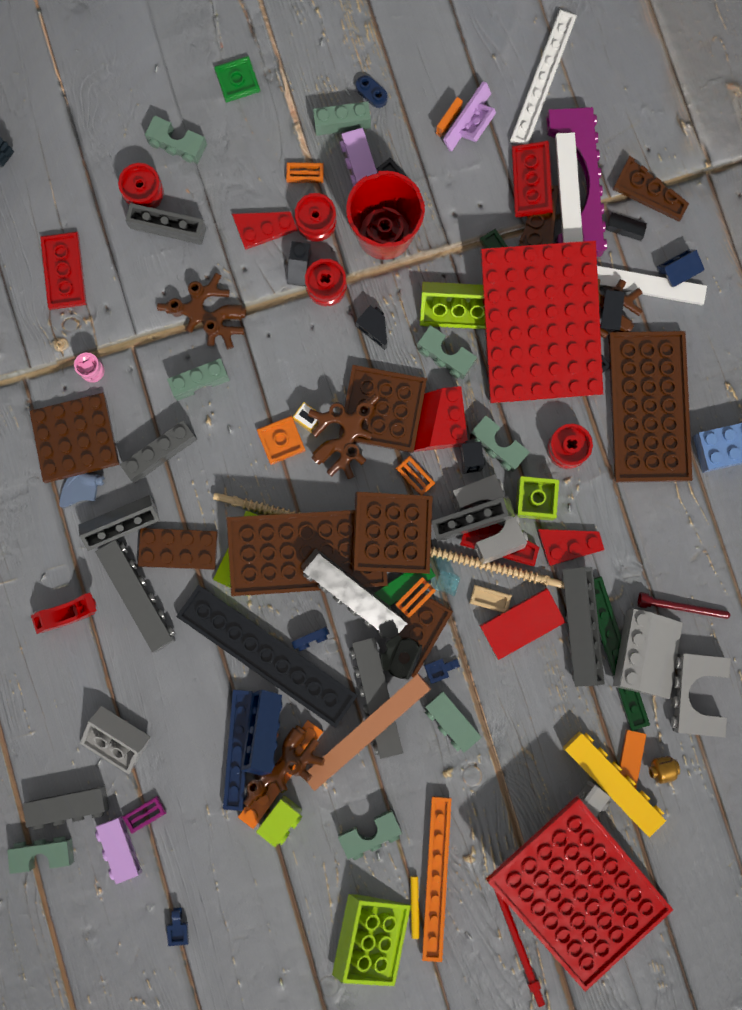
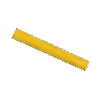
M410 876L412 939H419L418 876Z

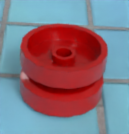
M134 163L123 169L119 176V190L128 205L132 203L150 208L159 206L163 199L164 189L153 167L145 163Z
M310 193L299 200L295 208V220L299 233L305 239L313 242L323 241L334 233L337 225L336 208L331 199L320 193Z
M320 259L308 267L305 274V285L310 299L321 306H333L343 299L347 290L346 273L338 262L331 259Z
M565 424L559 427L550 437L547 444V453L550 460L556 466L563 469H574L580 466L591 455L593 449L591 435L584 427L577 424Z

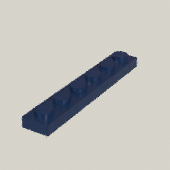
M233 690L223 810L243 811L246 772L241 771L253 691Z

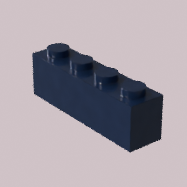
M262 689L252 693L241 771L261 776L272 773L275 765L273 759L277 748V731L280 727L279 716L283 706L281 702L282 695Z

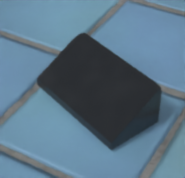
M611 212L606 230L642 241L647 223Z

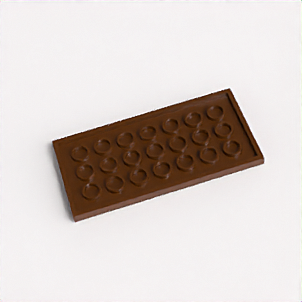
M610 332L609 358L614 482L693 481L686 332Z
M355 510L227 517L231 596L320 591L318 583L314 580L311 582L306 579L301 565L316 548L365 587L388 586L387 572L352 570Z

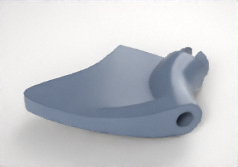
M85 473L69 477L61 492L60 507L66 508L80 501H95L98 485L102 486L105 483L103 482L105 480L104 476Z

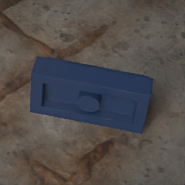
M688 249L657 266L660 274H666L671 287H675L704 271L699 254L694 249Z

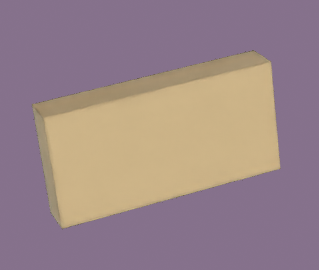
M474 585L469 604L502 613L508 610L512 595Z

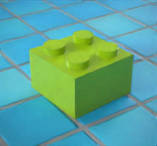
M520 476L517 483L515 510L518 518L555 520L557 518L559 480Z
M283 795L256 833L274 847L278 843L282 845L290 834L288 831L290 827L294 829L300 822L302 809Z

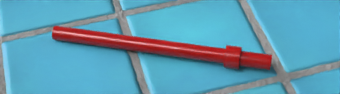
M495 891L527 976L529 990L533 992L537 1006L542 1007L545 1005V1001L540 991V982L535 978L510 908Z

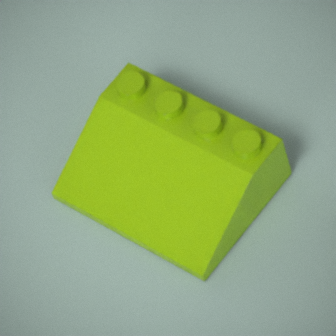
M348 894L332 975L340 982L347 984L395 986L411 905L366 895Z

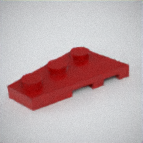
M291 212L232 214L245 250L297 231Z
M538 529L548 566L605 550L599 531Z

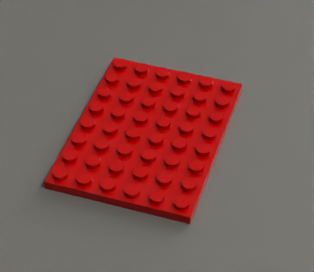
M596 241L480 249L490 403L603 395Z
M577 796L486 878L487 882L585 992L673 911L667 901Z

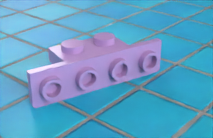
M483 81L476 89L470 101L446 133L443 141L449 151H453L461 137L477 142L496 114L494 108L484 105L492 94L487 82Z

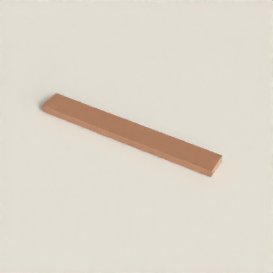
M420 674L413 677L323 757L325 758L323 766L315 764L307 771L312 775V778L307 783L314 791L432 689Z

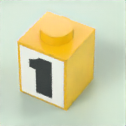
M303 402L293 416V420L311 433L319 422L317 419L308 416L310 409H315Z

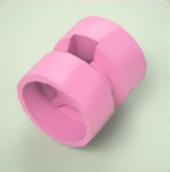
M85 352L77 356L74 361L75 371L87 382L94 383L102 379L105 371L104 365L95 355Z

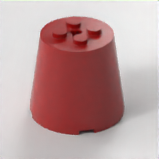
M378 171L376 174L366 175L354 185L348 196L346 213L350 227L361 248L368 255L376 259L388 260L403 254L411 244L422 225L425 204L419 188L411 179L398 172Z

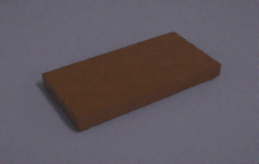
M422 594L412 604L408 613L426 596L425 594ZM429 598L410 618L405 616L407 625L398 634L401 638H411L422 645V652L411 677H415L453 613L451 609L432 598ZM403 652L399 655L398 659L400 663L406 664L409 662L410 656L408 653Z

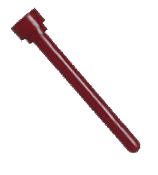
M640 592L638 596L637 606L640 608L656 606L724 619L730 618L728 611L655 599L649 593Z

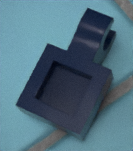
M439 659L424 665L432 684L448 678L447 671L458 668L460 665L457 659L445 664L443 659Z
M182 907L173 908L172 923L167 924L168 946L189 944L188 922L182 923Z

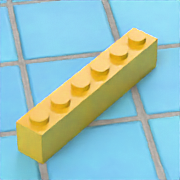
M579 731L563 746L564 750L650 838L666 822L662 817L665 813L657 805L653 807L648 802L650 798L642 790L638 792L634 788L636 783L629 776L625 778L620 773L622 769L614 761L610 763L606 759L608 754L601 747L597 749L592 744L594 740L587 733L583 735Z

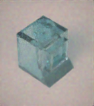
M441 570L434 589L455 596L460 578L455 574Z

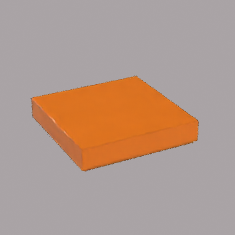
M292 415L256 429L270 465L306 451Z

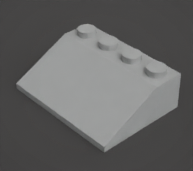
M638 609L626 610L613 687L670 699L683 623Z

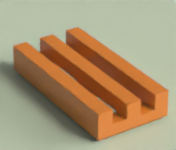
M458 97L455 99L437 125L436 135L439 137H443L461 111L462 99Z
M287 162V183L324 182V163ZM290 169H320V171H290Z
M410 456L395 468L419 495H424L435 485V482ZM408 462L428 481V485L407 465ZM402 467H404L412 475V477L424 488L423 490H421L410 479V477L401 469Z
M422 577L395 605L410 618L436 590ZM423 583L425 586L402 607L401 604ZM429 589L430 592L408 613L406 610Z

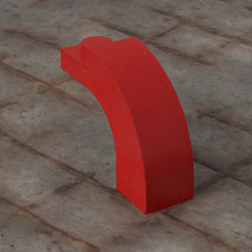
M90 592L68 603L36 612L31 615L36 634L57 629L94 615V612L97 611L96 602Z

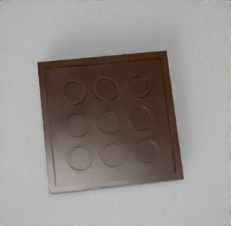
M352 365L344 407L345 412L348 414L354 413L357 405L365 399L369 400L374 393L380 398L374 405L375 408L372 410L371 415L362 422V428L372 432L371 439L357 437L354 442L413 453L427 378ZM362 406L360 410L361 412H366L368 408ZM342 426L340 428L339 438L343 435L344 432Z
M104 392L30 411L44 483L120 465Z
M355 492L352 570L430 574L433 496Z

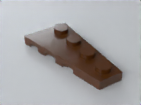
M629 156L613 190L680 222L689 203L671 188L668 189L659 178L652 176L647 172L648 169L643 165L640 166L634 161L635 159L632 156Z
M552 185L553 213L528 216L518 246L553 244L558 185Z

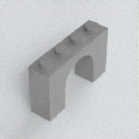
M495 474L453 490L451 495L458 512L502 497H509L505 496L503 484L500 479L497 480ZM514 513L515 518L503 521V529L498 534L476 542L474 548L482 565L525 548L528 538L525 531H521L520 521L516 513Z
M679 653V657H676L675 666L678 669L677 677L674 678L676 696L673 697L672 701L675 714L671 718V727L674 728V732L726 738L727 718L698 713L690 703L689 690L694 681L703 676L730 678L731 658Z

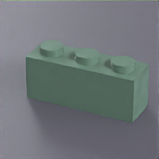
M368 101L313 108L316 136L349 132L363 128V130L371 129Z
M443 691L425 705L427 709L425 714L431 721L436 719L440 724L437 728L444 736L448 734L452 738L450 743L457 752L461 749L465 753L482 738Z

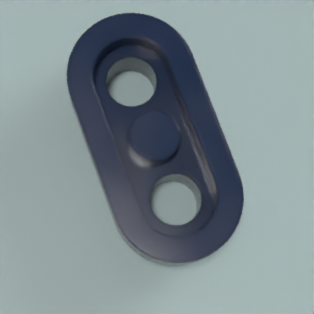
M364 75L357 79L356 90L366 101L375 108H382L386 105L388 95L385 89L369 76ZM366 82L368 85L363 86L362 83Z
M324 627L291 643L294 649L298 648L299 651L309 648V643L315 640L317 643L327 640V635L330 632L327 627Z

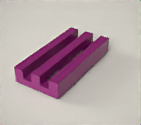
M156 796L122 818L131 834L165 815L167 811L164 810L162 802ZM156 803V806L129 821L128 818L150 804ZM159 809L160 813L133 828L132 824Z

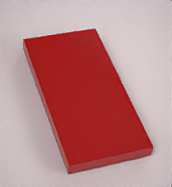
M549 140L512 146L516 218L553 213Z
M70 232L40 236L48 309L53 310L87 305L79 233Z
M545 588L479 626L496 658L500 660L566 622L549 590Z

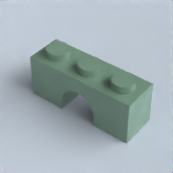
M154 115L145 133L148 144L156 149L160 147L172 156H175V154L181 156L186 162L198 164L207 146L205 137L187 130L182 139L174 140L171 138L174 132L171 122Z
M430 325L417 343L418 352L424 357L429 356L434 359V363L437 366L450 370L449 373L453 377L464 379L476 362L477 356L463 347L454 355L444 353L441 345L444 343L446 335Z
M220 358L170 377L167 381L174 398L179 401L194 395V392L199 388L205 386L215 387L230 381Z
M485 416L471 432V440L481 442L488 456L492 459L497 458L505 470L514 472L530 452L516 440L508 447L497 445L495 434L499 431L500 427L489 417Z
M392 809L374 817L377 831L371 837L362 836L356 826L338 834V839L348 860L351 858L357 860L364 856L363 852L371 849V852L382 847V843L386 841L392 843L400 838L399 835L402 834V830Z
M65 836L54 837L53 841L46 842V839L34 840L33 844L27 845L26 841L17 842L7 850L10 874L29 872L34 869L36 854H43L48 858L49 869L70 866L74 863L72 838L65 839Z

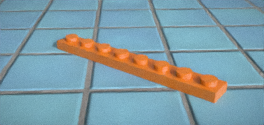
M431 797L422 961L442 962L451 797Z

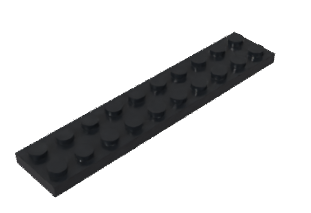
M200 585L196 587L176 616L334 728L337 727L358 696Z

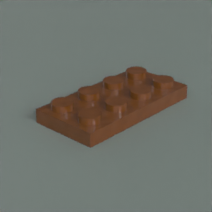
M141 528L138 566L216 570L218 532Z

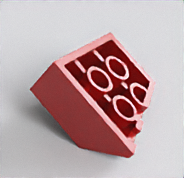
M461 386L441 388L424 393L414 452L461 447L468 440Z

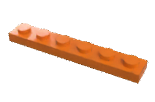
M309 720L302 727L306 733L305 738L295 750V754L298 756L302 754L312 738L318 740L323 733V730ZM288 773L284 775L285 784L288 782L292 775ZM271 783L268 786L267 793L257 801L254 800L250 807L246 806L238 818L254 829L280 793L278 786L275 783Z

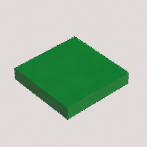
M249 56L214 67L226 103L261 92Z

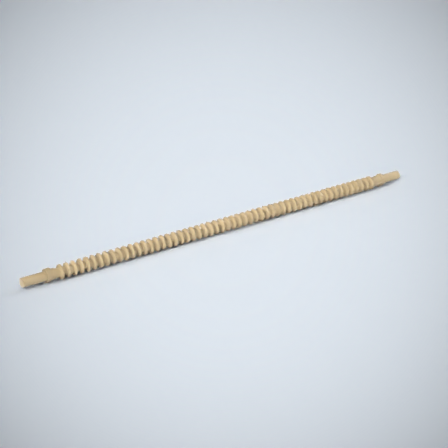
M216 492L213 496V500L229 503L234 507L240 506L242 509L248 508V511L253 509V512L258 511L259 514L261 512H264V515L267 513L269 515L296 513L295 510L290 512V509L287 511L285 508L279 509V506L274 508V505L271 507L269 504L263 505V502L259 504L258 501L253 502L252 499L247 501V498L243 500L237 496L231 497ZM435 546L431 548L430 555L431 557L436 556V559L441 557L442 560L445 558L448 562L449 560H452L453 563L457 561L458 564L463 563L464 566L466 564L469 567L473 565L474 568L479 567L480 570L484 568L485 571L490 570L491 573L496 571V574L500 572L501 575L506 574L507 577L509 575H512V578L516 576L518 580L523 578V581L527 579L528 582L533 581L534 584L539 582L544 586L550 585L565 589L564 583L561 580L550 578L548 575H538V572L534 574L533 571L528 572L527 569L522 571V568L518 570L517 567L511 568V565L506 567V564L502 566L500 563L495 564V561L482 565L478 557L474 559L473 556L468 557L467 554L463 556L460 553L459 555L456 551L452 553L451 550L447 552L446 549L441 550L440 547L438 549Z

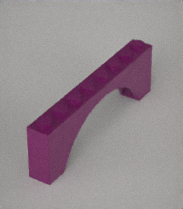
M593 107L549 109L546 116L548 136L555 138L557 133H575L577 160L582 167L586 180V201L581 213L583 241H596L597 257H601L604 251L607 250V240L604 239L603 235L606 224L605 221H602L604 203H601L600 198L603 194V187L599 185L601 167H598L600 151L596 148V143H598V132H595L597 115L594 114ZM562 233L558 235L556 243H563Z

